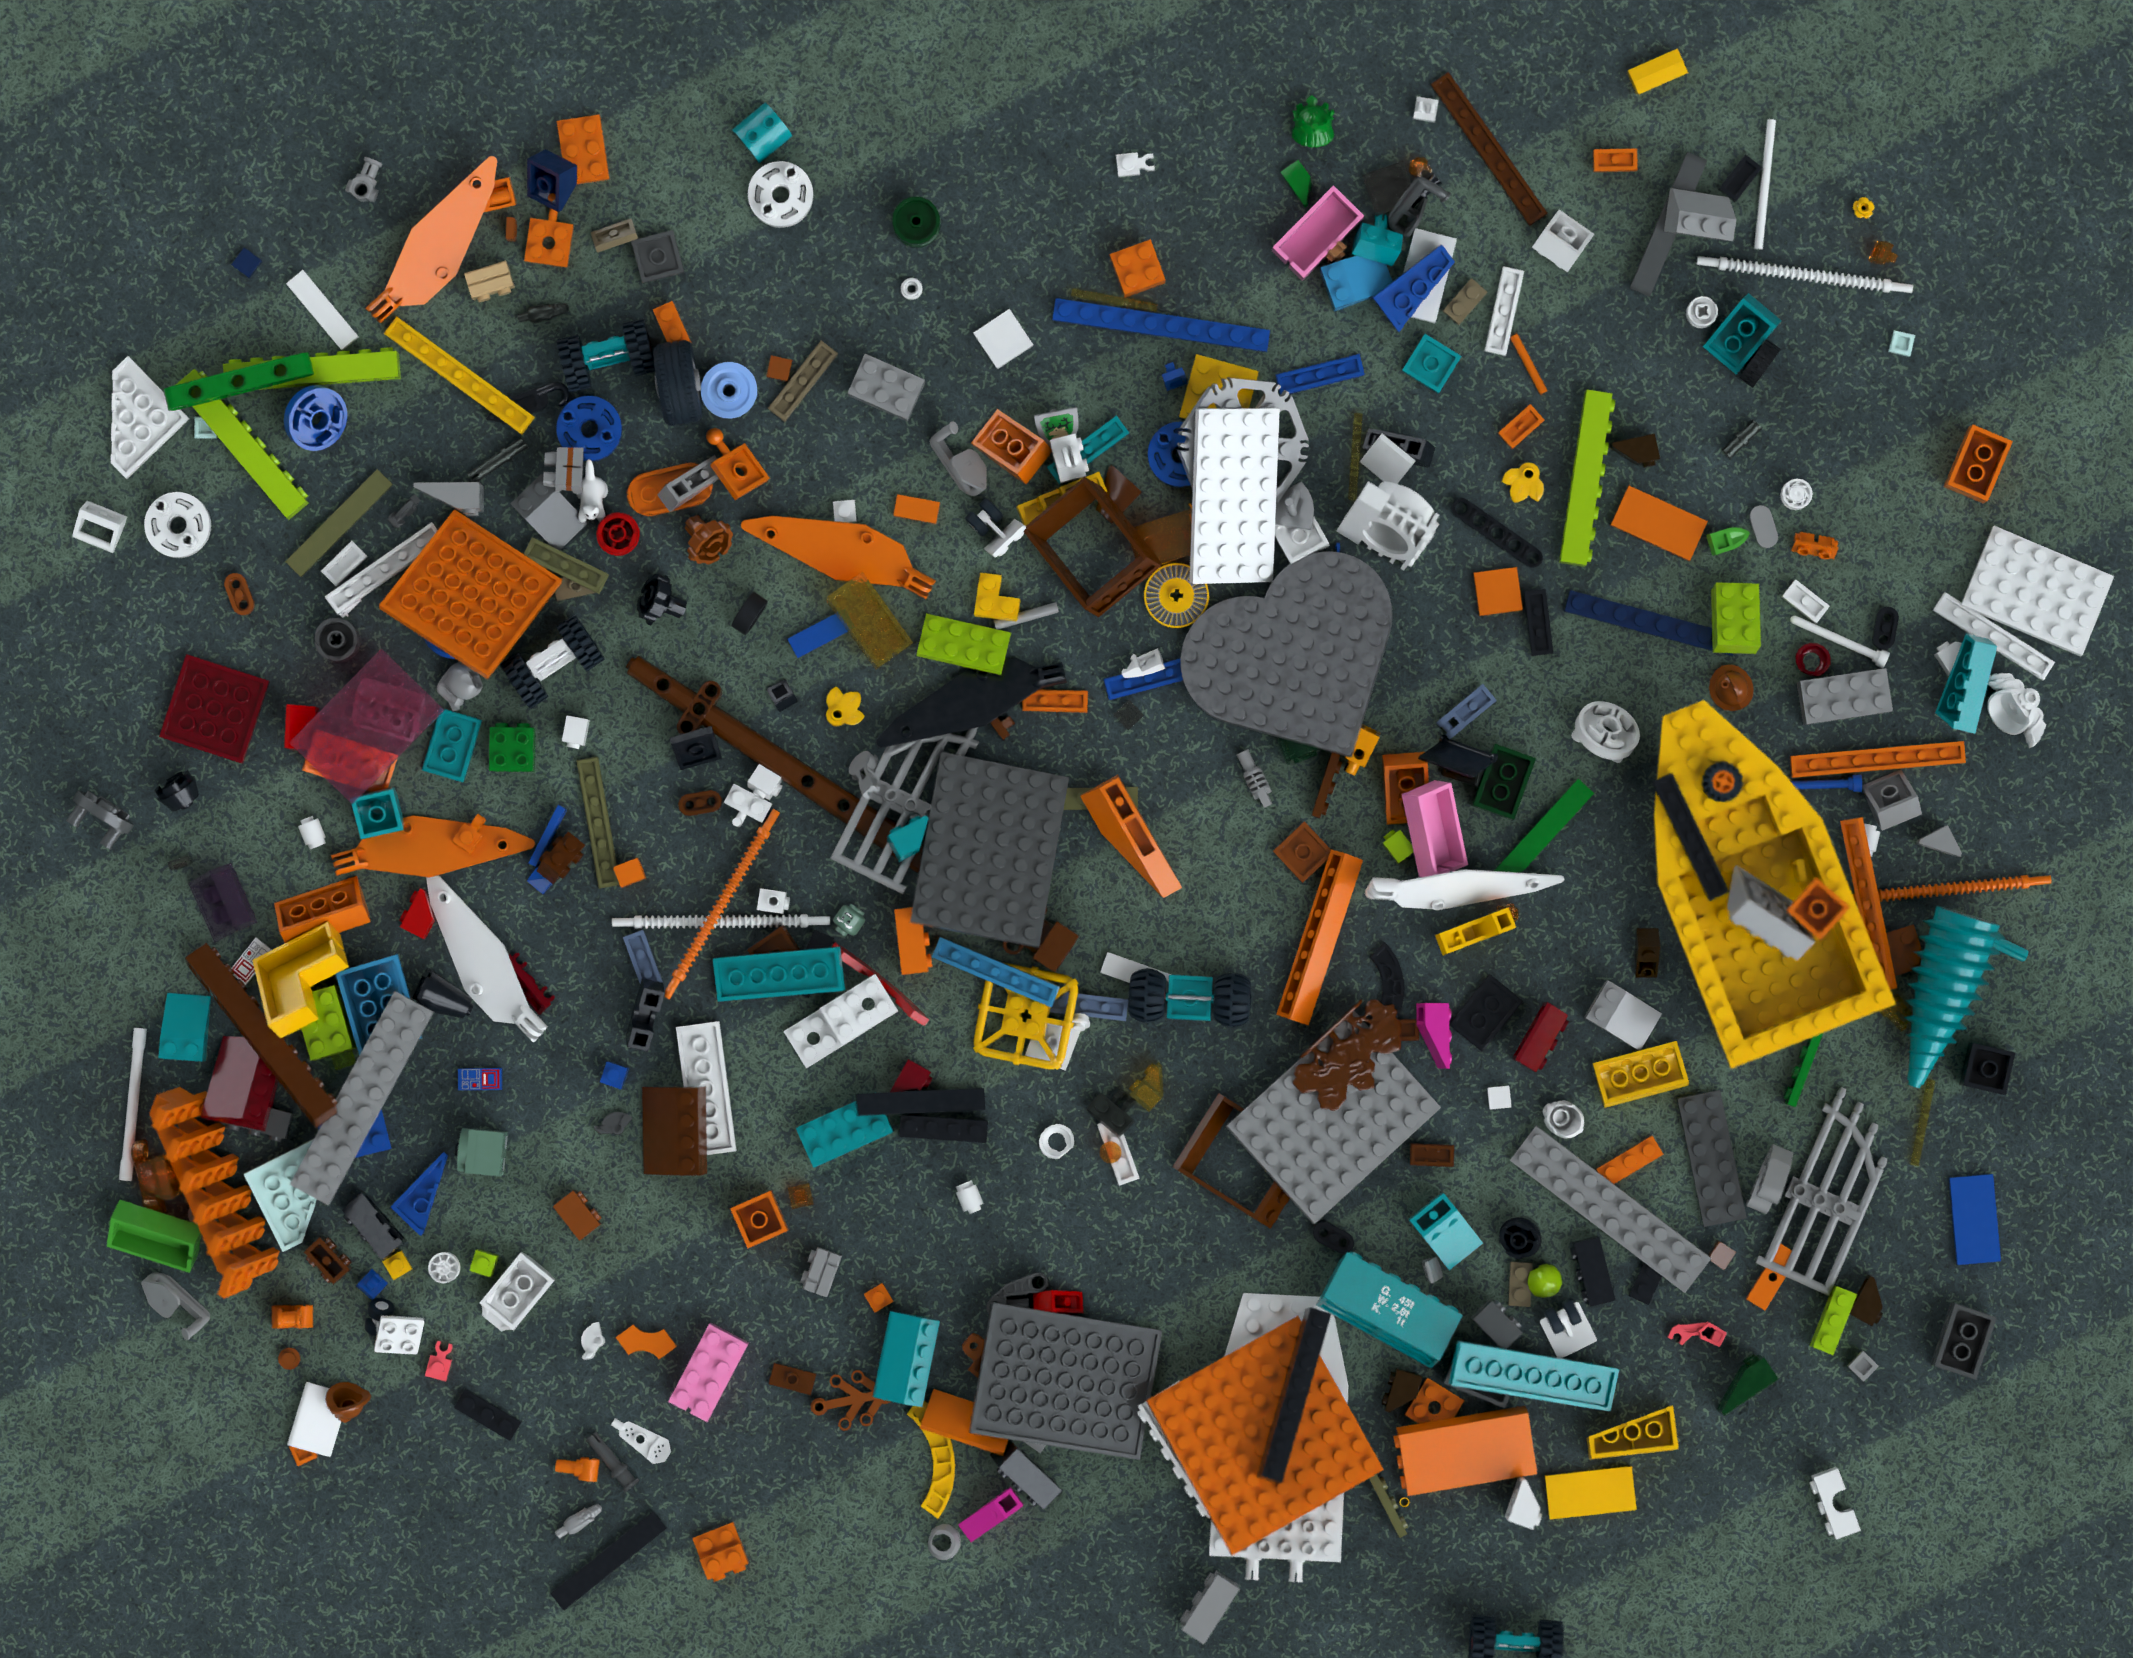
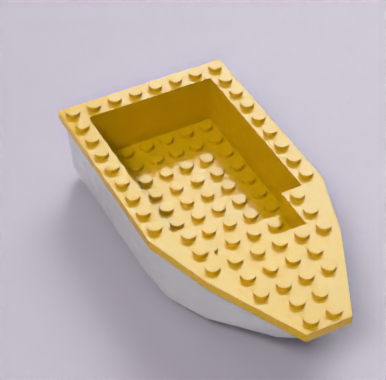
M1705 700L1662 716L1657 779L1673 773L1729 891L1733 869L1738 865L1792 901L1816 877L1850 907L1821 940L1813 935L1815 943L1798 961L1791 956L1786 957L1779 948L1769 946L1760 936H1753L1746 927L1741 924L1736 925L1731 921L1727 907L1730 892L1712 901H1708L1657 793H1655L1654 830L1657 884L1730 1069L1895 1005L1822 818L1781 769ZM1720 762L1733 764L1734 767L1740 770L1739 772L1743 776L1741 792L1736 798L1727 802H1716L1710 799L1704 793V788L1702 787V776L1705 774L1706 769ZM1804 859L1807 881H1795L1793 860Z

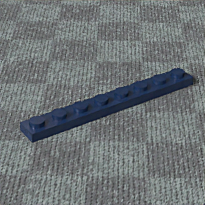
M1569 591L1564 612L1713 651L1712 628L1583 593ZM1721 653L1724 655L1733 656V653Z

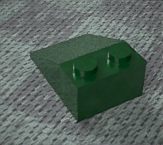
M1752 1354L1743 1360L1745 1364L1739 1368L1717 1407L1719 1413L1725 1416L1779 1379L1763 1356Z

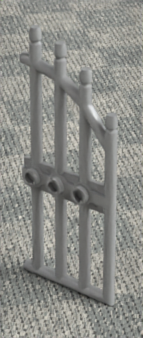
M977 728L968 729L965 736L949 733L886 747L874 771V775L880 785V790L878 792H869L871 795L870 799L881 804V807L854 860L843 856L842 853L869 802L863 795L861 796L830 859L903 894L906 886L902 885L901 882L915 855L901 862L893 880L881 874L893 851L888 842L873 870L862 865V862L889 809L901 814L895 827L901 825L903 828L909 818L912 819L918 815L921 818L927 815L929 818L931 804L919 799L940 758V753L943 752L947 742L961 744L956 755L965 756L969 747L976 749L979 741L973 738ZM937 742L912 794L901 790L900 787L922 743ZM909 749L892 785L880 780L891 756Z
M1843 1087L1838 1089L1837 1096L1834 1098L1831 1106L1824 1103L1822 1111L1827 1113L1822 1128L1800 1178L1798 1179L1793 1176L1788 1185L1785 1197L1789 1198L1790 1201L1765 1258L1758 1255L1755 1262L1830 1296L1884 1171L1883 1168L1887 1164V1158L1881 1156L1877 1163L1878 1166L1875 1168L1870 1151V1146L1875 1137L1874 1134L1878 1130V1124L1872 1122L1865 1138L1856 1126L1864 1104L1857 1102L1849 1119L1838 1111L1846 1094V1089ZM1836 1119L1845 1126V1129L1821 1185L1816 1187L1807 1182L1831 1126ZM1852 1135L1860 1150L1840 1196H1836L1827 1192ZM1863 1162H1865L1869 1184L1860 1204L1857 1205L1847 1199ZM1798 1203L1809 1207L1810 1210L1784 1267L1773 1262L1795 1209ZM1821 1212L1830 1216V1219L1804 1276L1793 1271L1817 1213ZM1838 1221L1850 1225L1824 1285L1813 1280V1277Z

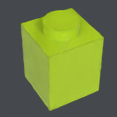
M1393 829L1383 837L1385 841L1382 845L1397 864L1414 852L1412 844L1401 830L1395 832Z
M477 1249L469 1271L492 1277L499 1255Z

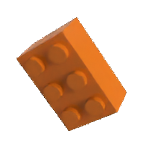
M1972 424L1966 431L1943 487L1980 503H1986L1989 500L2013 441Z
M912 907L894 909L902 975L929 972V967H933L931 954H927L926 946H930L929 932L924 933V925L910 923Z

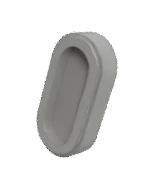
M1756 506L1749 514L1756 542L1762 548H1771L1778 541V533L1771 511L1766 506Z

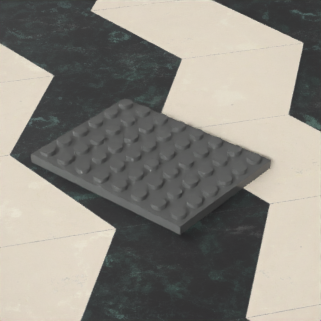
M941 752L910 923L1038 948L1041 940L1069 777Z
M992 1302L969 1433L1140 1460L1146 1422L1143 1423L1137 1412L1140 1409L1138 1406L1151 1398L1162 1330Z

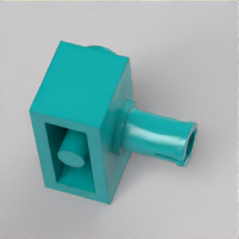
M1378 213L1374 218V226L1362 222L1354 236L1352 254L1393 266L1401 253L1403 234L1387 230L1388 216L1385 214L1382 220L1383 213Z

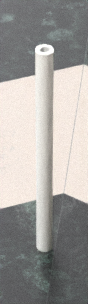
M1767 119L1754 249H1763L1776 120Z

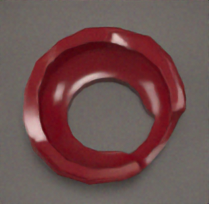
M1818 643L1803 645L1798 649L1795 656L1798 669L1807 675L1821 676L1831 665V657L1828 650ZM1807 653H1815L1819 656L1820 664L1815 671L1805 669L1803 658Z

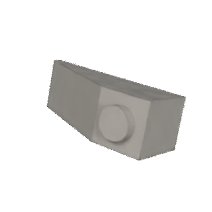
M715 455L666 484L657 494L669 512L683 505L719 479L710 466L712 462L717 460Z

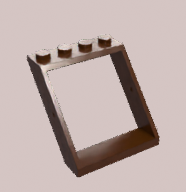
M1086 477L1082 478L1027 524L1026 529L1023 531L1082 607L1097 617H1100L1161 567L1158 557L1106 491ZM1096 499L1140 556L1092 596H1089L1046 540Z
M1218 1093L1174 1163L1173 1168L1271 1229L1290 1199L1275 1181L1255 1213L1192 1174L1233 1108L1240 1112L1244 1110Z

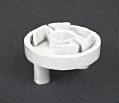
M777 161L764 165L753 175L748 187V201L753 213L759 220L769 226L784 228L797 224L808 214L813 203V188L809 177L800 167L789 162ZM784 187L789 191L787 201L778 203L773 199L772 195L776 188Z
M171 492L162 495L151 504L145 516L144 528L148 541L157 551L169 557L184 558L197 553L206 544L211 532V518L204 504L194 496L183 492ZM177 517H182L186 521V529L182 533L176 534L171 530V522Z
M1596 701L1583 707L1576 718L1575 730L1571 736L1573 740L1581 742L1595 755L1620 763L1623 758L1628 757L1634 751L1640 739V732L1633 717L1623 708L1609 702ZM1604 726L1610 728L1613 732L1606 730Z

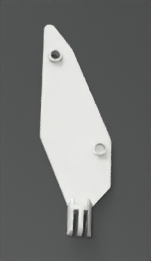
M1466 869L1406 881L1394 878L1373 877L1365 890V895L1370 899L1394 900L1401 907L1442 910L1536 892L1562 883L1564 877L1562 875Z
M439 875L430 878L426 877L431 907L464 990L493 1021L516 1024L532 1042H535L548 1026L529 1007L504 944Z

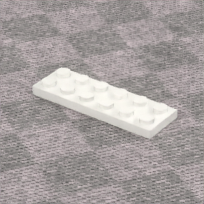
M720 1021L676 1027L684 1087L706 1086L707 1155L737 1151Z

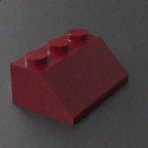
M1544 1002L1512 1060L1534 1072H1537L1538 1069L1542 1070L1548 1060L1545 1058L1548 1050L1553 1051L1558 1042L1556 1039L1559 1031L1563 1032L1569 1023L1566 1020L1568 1015L1550 1003Z

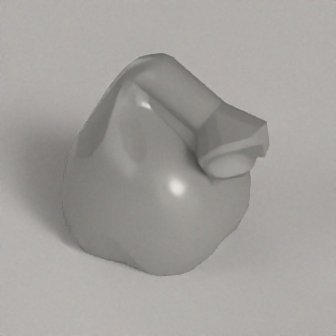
M457 662L445 672L437 685V692L450 704L452 711H458L460 706L464 704V700H469L480 693L483 684L477 672L463 663Z

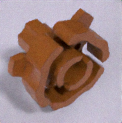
M699 515L690 517L685 522L684 529L692 536L688 542L690 547L687 549L690 560L696 561L698 564H711L720 559L719 552L722 555L728 552L732 545L731 539L733 536L728 523L725 524L723 521L717 522L716 520L706 523Z

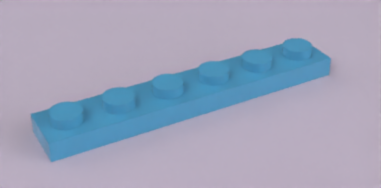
M943 937L939 938L932 958L1049 1007L1053 1006L1060 986Z

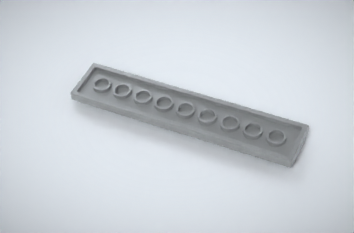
M394 991L336 1098L338 1103L336 1104L337 1113L326 1120L320 1127L290 1183L291 1186L326 1205H330L434 1013L432 1010Z
M1537 1125L1510 1159L1512 1163L1684 1293L1711 1260V1257Z

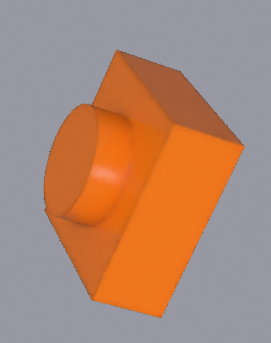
M883 1283L864 1293L875 1313L894 1302Z

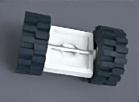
M575 614L556 626L563 639L553 641L546 650L532 655L528 662L517 652L500 664L511 684L530 709L549 697L540 681L575 658L578 659L586 671H589L605 660L599 648Z

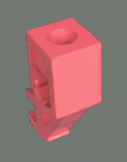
M1707 1321L1677 1324L1671 1328L1667 1338L1672 1340L1673 1336L1678 1333L1681 1336L1678 1343L1683 1345L1692 1336L1699 1335L1700 1339L1720 1347L1727 1332ZM1707 1327L1714 1329L1710 1339L1702 1335V1331H1705Z

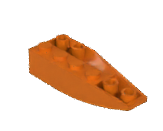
M1119 775L1080 795L1101 834L1163 898L1182 888Z

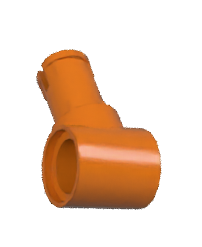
M580 1457L576 1461L557 1459L555 1472L574 1474L575 1477H578V1480L597 1482L600 1459L592 1458L591 1460L588 1457Z

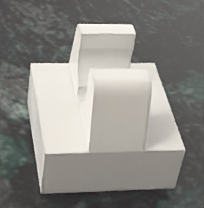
M1417 97L1413 119L1435 122L1438 100Z

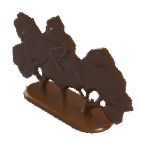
M1362 999L1357 1001L1299 1056V1058H1304L1312 1051L1314 1053V1061L1310 1064H1299L1295 1067V1079L1293 1080L1295 1087L1302 1093L1318 1091L1320 1107L1322 1109H1330V1111L1338 1110L1347 1099L1348 1085H1353L1359 1091L1373 1089L1374 1078L1372 1073L1375 1070V1062L1370 1059L1371 1053L1389 1054L1401 1049V1023L1396 1018L1397 1010L1394 1004L1383 1005L1379 1000L1371 999L1366 1004L1365 1015L1353 1017V1011L1362 1003ZM1371 1015L1373 1018L1372 1020L1367 1019L1366 1016ZM1343 1021H1348L1352 1025V1033L1346 1039H1340L1333 1031ZM1362 1021H1365L1371 1025L1369 1028H1361L1357 1025V1022L1361 1024ZM1355 1027L1359 1029L1358 1034L1355 1033ZM1329 1035L1333 1039L1330 1051L1325 1053L1318 1050L1316 1046ZM1319 1059L1324 1063L1323 1066L1318 1064Z

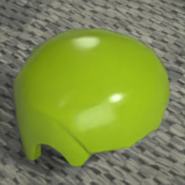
M1552 1264L1539 1265L1538 1268L1530 1271L1528 1276L1530 1291L1534 1296L1540 1298L1551 1297L1557 1294L1563 1282L1561 1273Z

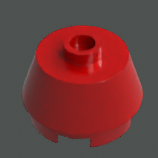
M616 512L605 516L600 521L596 537L598 544L605 552L615 556H622L630 553L637 546L640 530L637 522L631 516Z

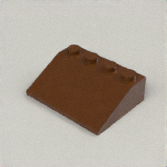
M706 1086L642 1087L644 1174L677 1176L707 1174Z

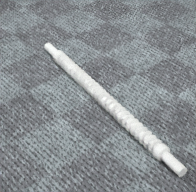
M1697 257V265L1718 267V270L1723 271L1727 268L1729 271L1735 269V272L1741 270V273H1744V271H1747L1748 274L1753 272L1754 275L1758 272L1760 275L1765 273L1766 276L1772 274V277L1778 275V278H1781V276H1784L1785 279L1790 277L1791 280L1795 277L1796 280L1800 278L1803 281L1809 279V282L1815 280V283L1821 281L1822 284L1827 282L1828 285L1832 282L1833 285L1839 283L1840 286L1843 284L1846 287L1852 285V288L1858 286L1859 289L1861 286L1864 289L1869 287L1870 290L1876 288L1877 291L1882 289V292L1888 293L1890 290L1912 293L1913 285L1892 282L1891 279L1881 281V278L1875 280L1874 277L1869 279L1868 276L1863 278L1862 275L1857 278L1856 275H1853V277L1850 274L1844 276V273L1838 275L1837 272L1832 274L1831 271L1827 274L1826 271L1822 273L1819 270L1814 272L1813 269L1807 271V268L1801 270L1800 267L1795 269L1794 266L1790 269L1789 266L1785 268L1782 265L1776 267V264L1770 266V263L1764 265L1763 262L1758 264L1757 261L1755 264L1752 261L1746 263L1745 260L1740 262L1739 259L1733 261V258L1728 260L1727 257H1720L1719 259Z
M783 914L782 917H779V915H776V917L772 915L766 917V915H763V917H760V915H757V917H754V915H751V917L747 915L741 917V915L735 917V915L723 917L720 915L721 919L716 920L718 924L713 926L715 928L716 926H720V928L726 926V928L738 926L741 928L744 925L747 928L750 925L753 928L754 925H757V928H760V925H763L766 928V925H769L772 928L773 925H776V928H778L779 925H788L790 928L791 925H794L797 928L800 925L801 928H807L808 925H830V916L808 917L807 914H801L800 917H797V914H795L794 917H791L789 914L788 917H785ZM639 915L634 916V918H612V927L642 929V926H645L647 929L648 926H651L654 929V926H657L660 929L661 926H664V929H666L667 926H670L672 929L673 926H676L678 929L679 926H682V928H685V926L689 928L695 926V928H698V926L703 927V921L706 922L707 919L704 915H701L700 918L697 915L694 918L691 915L688 918H685V915L682 918H679L678 915L676 918H673L672 915H670V918H667L666 915L663 918L660 915L657 918H654L653 915L651 918H648L647 915L645 918H642Z

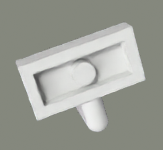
M733 784L724 801L725 804L739 811L736 818L732 821L736 827L742 825L747 815L763 823L772 806V803L756 797L753 793L736 784Z

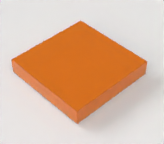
M1517 567L1473 573L1479 616L1523 610Z

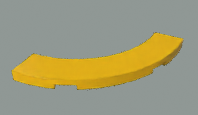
M925 1400L923 1407L912 1406L907 1413L919 1427L928 1405ZM921 1429L929 1442L933 1457L932 1482L921 1507L939 1519L949 1501L955 1478L954 1450L950 1438Z

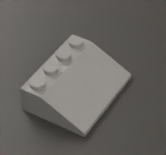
M1736 865L1733 869L1727 904L1731 921L1736 925H1743L1753 936H1760L1769 946L1779 948L1786 957L1791 956L1798 961L1815 941L1812 933L1786 911L1793 901Z

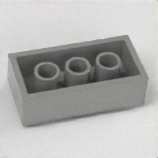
M1886 668L1797 682L1803 725L1893 711Z

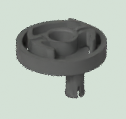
M81 790L77 791L72 799L76 806L66 819L67 822L78 828L86 813L90 812L109 824L108 831L99 843L112 850L119 836L124 833L129 834L134 826L128 820L130 815L104 797H97L89 790L86 793Z

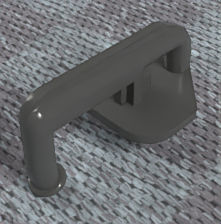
M1416 177L1390 211L1388 217L1390 229L1393 232L1403 234V238L1409 237L1423 217L1427 199L1423 198L1416 208L1411 206L1424 189L1439 197L1441 202H1445L1451 193L1424 177ZM1404 214L1408 216L1406 218L1408 222L1405 227L1398 224V221Z

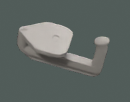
M952 421L930 438V445L958 488L970 496H976L987 487V468L978 453L972 449H967L955 456L952 454L944 442L947 436L958 432V425Z
M154 1272L141 1282L149 1305L165 1318L171 1317L178 1306L181 1305L196 1319L188 1328L181 1330L185 1340H189L210 1320V1313L172 1277Z

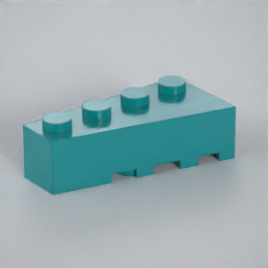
M1965 634L1935 713L1953 729L1976 733L1997 650V645L1988 638Z

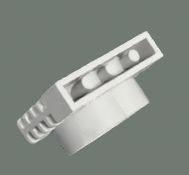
M1368 482L1344 517L1337 532L1358 545L1362 540L1368 545L1367 549H1374L1379 552L1378 555L1380 557L1383 555L1390 557L1389 562L1392 564L1396 559L1401 561L1403 564L1400 569L1404 571L1407 566L1412 567L1434 536L1435 530L1439 525L1436 522L1439 514L1434 513L1432 507L1423 497L1403 485L1381 482L1379 487H1376Z

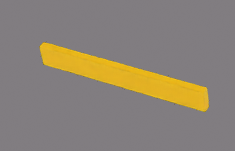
M397 316L384 332L387 337L520 434H523L535 417Z

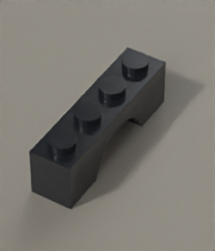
M901 1115L899 1137L987 1143L988 1121Z

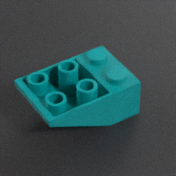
M1443 1192L1408 1219L1448 1270H1451L1483 1244Z

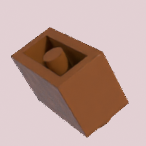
M573 1190L556 1203L553 1208L580 1241L602 1224L599 1221L602 1217L595 1208L591 1210L586 1204L588 1199L582 1191L577 1193L576 1190Z

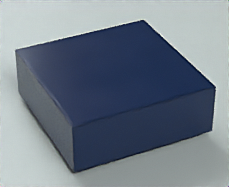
M243 248L231 265L250 279L262 263V260L246 248Z

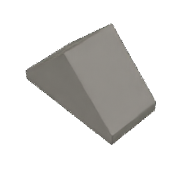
M1948 825L1927 834L1916 842L1918 845L1954 857H1961L1962 854Z

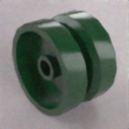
M910 197L896 206L893 213V229L896 237L904 245L911 248H922L930 245L937 238L940 231V216L934 204L923 197ZM918 218L920 224L914 225L913 219Z

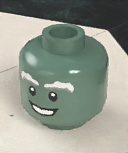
M853 904L849 906L843 905L833 919L834 924L837 925L835 930L845 937L847 934L856 935L865 923V917L863 916L865 913Z

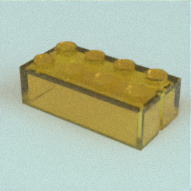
M863 572L825 599L875 670L913 644L910 637Z

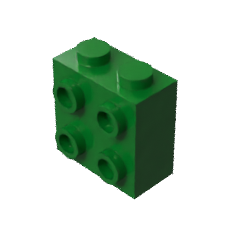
M495 723V727H490L489 771L535 772V728H530V724L518 723L517 727H508V723Z

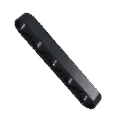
M1464 498L1457 499L1453 503L1452 513L1455 517L1529 568L1538 567L1542 563L1543 555L1539 549ZM1463 502L1467 505L1468 510L1465 514H1458L1456 512L1455 506L1457 503ZM1476 515H1482L1485 518L1484 526H1475L1473 518ZM1499 527L1503 530L1501 539H1494L1492 537L1491 530L1493 528ZM1511 540H1518L1521 543L1519 551L1513 552L1510 550L1509 542ZM1535 552L1538 554L1539 560L1536 564H1530L1527 561L1528 553Z

